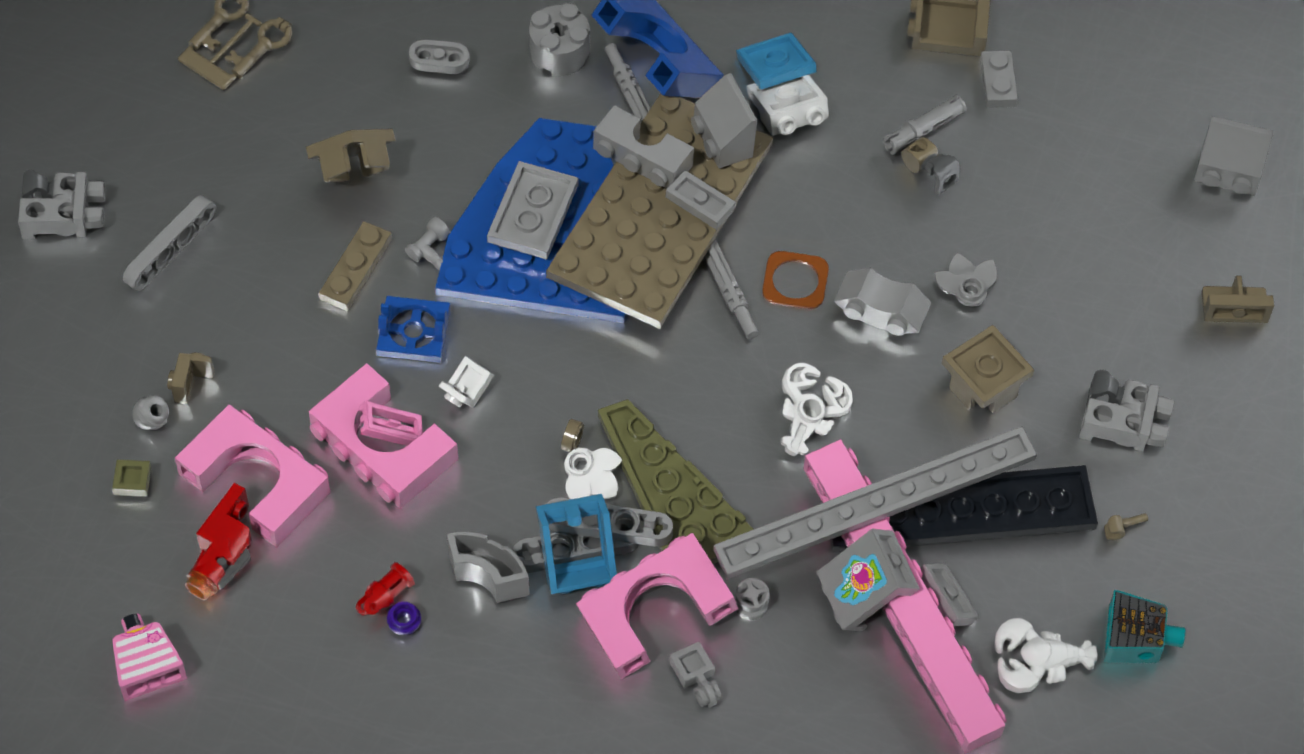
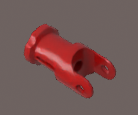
M394 562L390 566L391 570L378 582L373 581L367 587L365 595L356 603L357 612L360 615H374L382 608H389L394 604V598L406 587L411 588L415 584L411 574L399 563Z

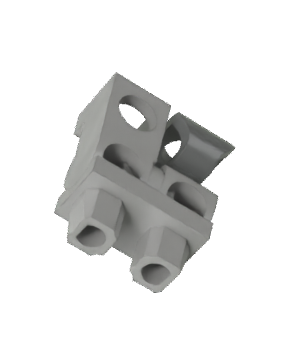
M26 170L23 174L18 218L22 240L35 239V234H57L60 236L76 234V237H86V229L102 228L104 222L103 207H88V202H105L106 190L104 182L88 181L86 172H76V175L72 173H56L54 180L48 182L47 177L38 174L34 170ZM34 192H41L42 198H33Z
M1098 370L1095 372L1090 385L1078 438L1091 441L1092 437L1114 441L1122 446L1134 447V450L1142 452L1146 444L1164 447L1169 426L1153 423L1152 421L1153 417L1169 421L1173 411L1174 400L1158 395L1160 387L1151 384L1148 387L1143 383L1127 380L1124 386L1120 387L1118 380L1112 377L1108 371ZM1106 394L1109 396L1108 402L1096 399Z

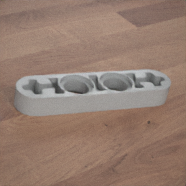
M203 195L194 198L127 266L123 274V282L136 291L143 290L211 221L216 211V204Z
M554 498V499L549 500L546 504L555 503V502H561V501H566V500H571V499H567V498ZM607 505L610 514L612 539L614 541L662 547L671 541L673 537V522L666 514ZM622 518H628L634 522V527L628 531H621L615 525ZM567 520L549 524V529L556 532L599 538L598 525L588 526L582 521L579 526H570ZM640 521L644 522L643 533H639ZM656 525H663L660 535L653 534V529L656 528Z
M621 519L616 522L615 526L621 531H628L634 527V522L629 519ZM561 532L550 533L552 546L556 543H564L569 547V551L565 555L557 556L553 554L554 565L602 556L601 546L596 549H589L584 546L583 542L588 536ZM540 536L519 540L512 548V551L522 561L527 573L545 570L544 559L540 549L542 547ZM613 540L615 556L633 552L639 546V544ZM523 551H529V554L532 555V560L526 561L524 556H522Z

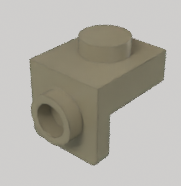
M196 352L190 354L179 353L175 370H170L167 387L169 390H172L175 403L188 404L194 377L213 378L214 367L212 358Z

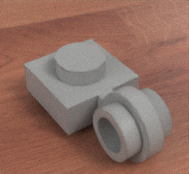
M700 641L669 654V663L683 687L686 688L695 683L698 684V687L694 688V694L701 707L707 705L709 708L717 705V700L722 698L720 689L714 680L709 682L707 678L715 675V667Z

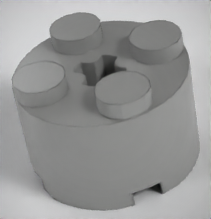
M565 3L563 5L549 6L532 14L529 25L530 57L534 65L540 70L542 68L549 70L552 75L556 76L573 74L584 66V62L590 55V25L585 15L578 10L576 5Z

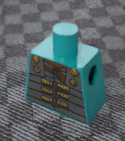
M1114 590L1108 610L1103 662L1157 663L1163 653L1164 645L1183 648L1185 628L1166 625L1168 608L1165 605Z

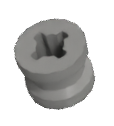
M747 578L741 581L735 593V601L738 606L736 611L744 619L757 620L767 612L770 595L769 588L766 583L757 578Z

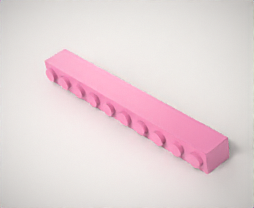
M841 439L805 455L803 469L822 503L872 484L866 475L862 477L857 468L858 461L856 455L851 448L846 449ZM890 517L841 536L847 547H849L871 529L893 531L889 524ZM896 531L894 534L920 589L911 596H896L884 605L882 609L966 754L1001 737L1005 728L1006 717L998 704L994 705L989 698V688L985 679L980 674L976 675L971 666L972 658L969 651L964 645L960 646L954 637L955 628L951 620L947 616H942L937 607L939 602L932 588H926L921 579L922 571L916 560H910L905 551V541L900 532Z

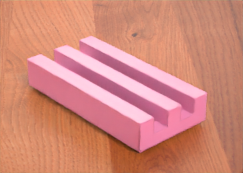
M364 401L359 406V411L363 412V415L360 417V423L364 424L360 429L361 435L408 446L423 433L422 415L369 401ZM372 415L379 416V417H383V418H387V419H389V420H384V419L376 418V417H373ZM401 422L414 425V427L401 424Z

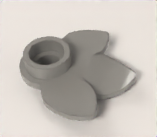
M960 253L954 255L948 271L935 272V280L938 287L946 293L955 295L961 304L969 307L982 304L986 299L987 289L992 287L997 279V268L992 259L986 260L975 267L974 264Z

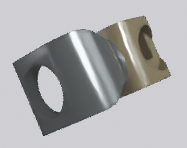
M925 137L919 138L901 153L903 162L913 173L926 169L930 176L935 175L936 195L941 194L959 180L960 165L958 160L950 155H938L937 147Z

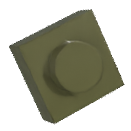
M116 460L112 487L114 495L147 497L151 474L150 461Z

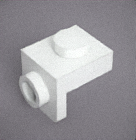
M465 356L449 382L442 381L439 387L447 392L444 398L454 405L461 407L464 403L474 408L494 377V374Z

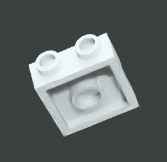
M809 75L760 90L756 83L747 85L748 96L760 110L761 122L772 136L776 134L788 135L798 127L804 125L816 126L821 124L824 119L829 118L827 97Z

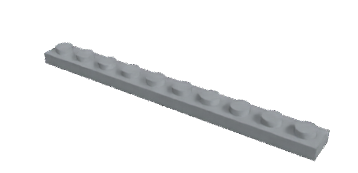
M1021 426L715 544L713 550L726 579H730L1034 461L1037 454Z

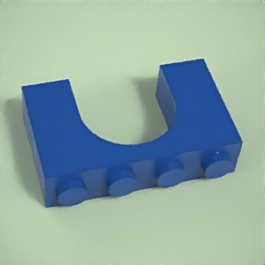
M601 0L591 15L608 35L636 38L660 53L645 76L663 96L701 98L724 75L656 0Z

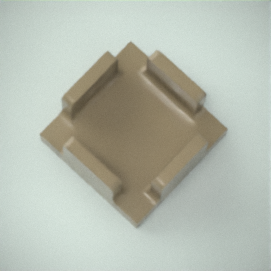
M393 129L349 130L306 146L308 159H319L326 183L345 182L350 179L348 173L351 171L349 157L356 155L359 157L364 177H370L388 170L390 161L386 144L394 142L395 137Z
M994 325L943 356L941 363L951 374L950 390L967 409L973 408L975 402H977L982 409L989 405L992 413H995L1016 399L1020 385L1033 377L1034 374L1032 366Z

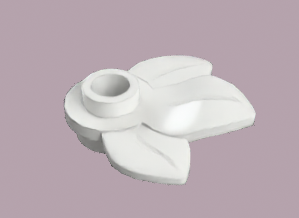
M586 448L572 450L566 456L564 462L565 471L569 475L565 484L568 497L576 499L602 494L604 499L615 498L618 495V482L612 471L621 464V457L615 451L608 448H600L592 452ZM580 461H586L587 465L584 469L578 470L576 468Z

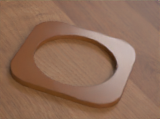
M787 251L772 253L767 261L762 291L764 298L768 302L778 305L805 309L819 307L824 300L829 270L828 263L819 256ZM787 262H803L815 270L819 283L816 290L809 296L799 299L789 298L782 295L773 284L775 270Z

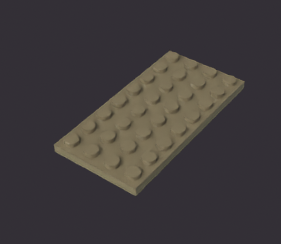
M660 93L640 124V138L637 141L644 145H655L661 142L668 133L694 147L693 166L688 172L737 204L773 145V137L756 130L753 157L718 168L714 159H710L707 156L701 135H696L692 128L691 117L694 116L695 103L681 97L663 96ZM616 161L546 270V278L660 329L726 220L717 230L667 199L665 197L667 188L655 185L650 179L637 172L627 170L624 165Z

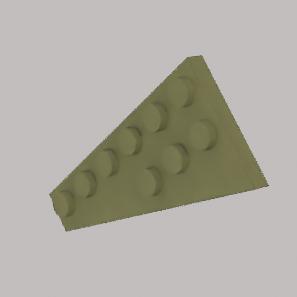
M629 399L598 409V418L613 450L622 459L620 465L641 510L664 513L673 522V537L667 545L659 547L660 551L668 548L674 539L680 536L686 537L693 533L712 564L719 562L713 550L715 544L754 530L746 522V517L739 510L735 511L723 499V494L689 460L686 461L669 440L666 441L654 429V425ZM656 525V528L653 529V534L660 535L663 525Z

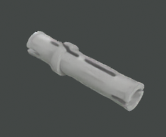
M955 95L915 120L909 119L903 123V127L883 138L886 150L894 155L919 138L924 137L953 118L965 113L967 108L964 100Z

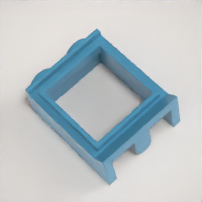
M597 494L535 506L540 529L545 577L551 594H566L577 589L592 586L601 587L610 583V580L617 572L610 514L603 495ZM597 515L602 556L554 565L549 524L567 520L568 525L579 526L582 523V517Z

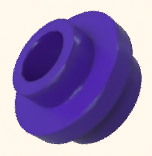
M399 602L389 610L387 623L394 633L409 635L419 628L421 614L415 605L409 602ZM401 617L410 618V621L407 623L398 622Z

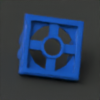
M386 296L385 304L381 303V315L378 318L379 338L376 348L377 356L441 363L450 314V303ZM406 310L412 311L410 320L405 321L403 324L391 323L399 313ZM422 312H427L434 317L435 328L425 326L421 321ZM417 325L422 328L423 332L420 336L411 338L405 334V329L408 326ZM390 334L401 335L403 340L406 341V346L398 345L392 340ZM425 338H433L429 344L416 348V344L422 342Z

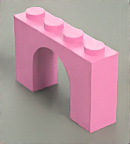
M366 363L309 410L311 423L309 428L318 440H325L332 446L333 452L341 461L345 462L347 460L354 466L357 475L363 481L372 482L386 502L390 503L392 501L401 509L458 461L457 443L435 423L408 446L397 451L379 452L365 446L357 437L358 431L362 426L360 417L363 415V412L359 411V406L364 401L385 405L391 400L389 382Z
M229 404L175 457L178 474L204 492L229 466L238 461L258 459L274 466L280 473L278 482L249 513L252 530L277 548L330 494L329 476L319 465L314 464L312 466L304 460L303 455L295 447H287L281 443L272 430L269 428L262 429L255 424L253 418L246 411H238Z
M693 533L686 537L680 536L674 539L665 550L658 554L653 553L644 557L638 566L628 572L622 571L616 574L610 580V583L600 589H592L586 592L581 600L576 603L581 615L621 680L651 662L644 647L630 626L631 608L636 599L646 590L661 585L680 588L691 597L709 626L738 609L734 596Z

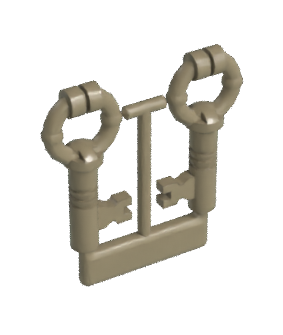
M216 0L214 5L215 15L188 42L190 46L178 57V61L221 90H225L236 78L241 79L267 51L270 52L272 49H279L288 45L292 37V24L282 17L262 23L250 14H246L249 7L248 0H233L241 5V8L233 14H229L228 11L221 7L226 0ZM244 16L249 20L210 61L194 51V49L198 50L201 46H204L214 53L216 51L215 47L219 48L221 46L218 40L211 38L214 31L228 21H235ZM253 24L260 27L257 34L258 43L245 57L238 56L233 50L229 52L230 57L228 55L224 57L225 61L235 65L232 69L233 74H229L215 65ZM274 26L285 35L280 41L272 42L270 38L265 36V32Z

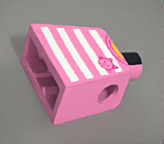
M130 614L122 619L121 624L125 633L114 636L112 643L118 683L124 701L187 679L183 662L159 622H153L144 626L140 614Z

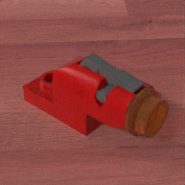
M233 483L196 533L199 548L202 551L195 565L187 574L188 580L185 583V587L191 594L201 600H207L209 596H214L219 589H223L251 560L248 551L252 541L250 529L240 522L248 511L249 503L246 489L236 483Z

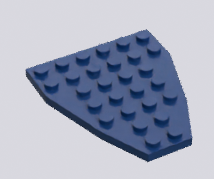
M538 118L496 164L448 235L442 258L443 263H441L435 287L436 295L624 323L626 313L546 278V270L614 166L611 158H605L593 149L594 130L597 126ZM519 161L578 177V187L548 259L487 242V234Z

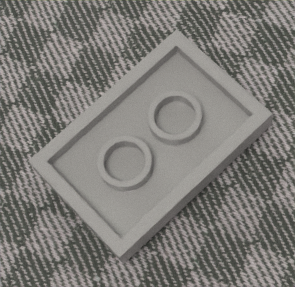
M519 161L487 234V242L548 259L578 187V177Z

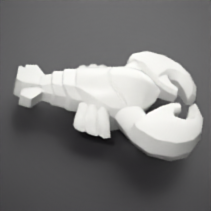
M796 363L788 368L781 381L783 392L790 397V399L786 398L784 400L782 413L785 418L792 420L790 436L782 437L781 445L785 446L786 453L794 457L797 454L804 456L809 449L804 442L813 432L823 436L830 431L834 421L823 420V418L833 417L838 419L846 415L853 404L852 391L848 385L830 376L826 378L825 382L833 388L834 392L827 385H824L822 389L827 406L815 393L802 394L801 390L811 388L817 383L815 379L809 380L805 376L819 378L821 373L807 363Z
M1022 618L1006 621L995 634V649L997 653L1001 654L1004 641L1008 640L1011 642L1007 646L1008 653L1018 648L1024 639L1027 641L1021 649V655L1027 665L1031 667L1030 670L1019 661L1009 658V665L1014 669L1011 671L1006 667L1002 657L998 659L997 671L1000 682L1007 690L1015 693L1031 692L1038 686L1041 678L1046 673H1048L1047 683L1051 684L1052 682L1064 681L1066 679L1065 668L1082 663L1087 670L1094 668V662L1097 661V648L1092 646L1091 641L1085 640L1081 647L1061 642V635L1053 632L1043 631L1041 632L1043 638H1040L1033 630L1032 624Z

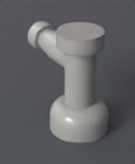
M434 216L427 222L426 227L428 231L414 244L410 243L405 247V252L415 262L425 258L440 271L443 260L430 246L436 240H446L451 231L440 218Z

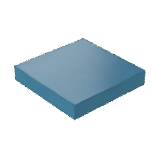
M793 33L784 34L736 50L738 61L760 90L817 72L815 61Z

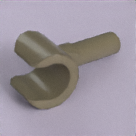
M1144 513L1123 519L1119 515L1111 516L1108 523L1104 526L1106 538L1112 541L1123 538L1126 534L1124 528L1148 521L1147 514Z

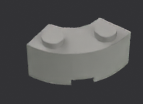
M871 267L847 271L834 300L850 319L860 320L871 326L887 330L897 336H902L904 333H919L932 303L914 283H901L890 280L878 274Z
M447 533L448 553L456 581H472L481 584L492 593L496 603L529 596V577L519 557L508 546L504 547L490 540L487 535L480 533Z

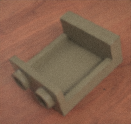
M911 0L910 13H915V19L909 18L907 36L913 37L912 49L981 56V51H985L987 42L990 0Z

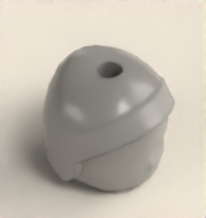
M154 395L142 397L133 406V421L139 428L157 430L167 423L169 406L162 397Z

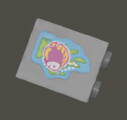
M871 529L817 571L822 590L828 597L834 610L835 619L842 630L863 631L867 628L865 620L896 596H911L920 589L897 538L891 530Z

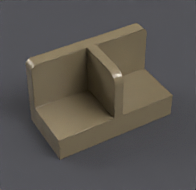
M1240 275L1235 276L1232 287L1204 286L1202 289L1204 322H1269L1274 308L1273 295H1267L1266 289L1263 287H1243L1242 276Z

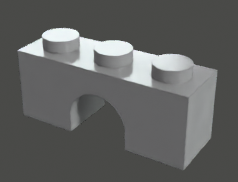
M614 105L594 130L593 149L601 156L611 158L624 165L627 170L637 172L650 179L655 185L668 188L684 170L689 171L693 166L694 147L668 133L658 144L644 145L639 143L637 140L640 138L641 119Z

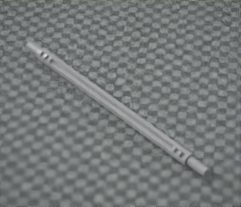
M611 43L605 47V51L614 68L613 74L633 115L641 119V124L651 108L630 66L625 64L616 44ZM715 239L705 254L704 259L731 314L737 317L747 339H753L759 332L748 312L749 305Z

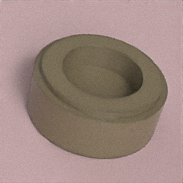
M574 419L569 420L563 434L561 450L571 452L579 447L584 431L583 422Z

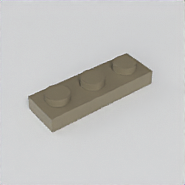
M363 221L321 288L319 299L348 311L390 244L392 233Z

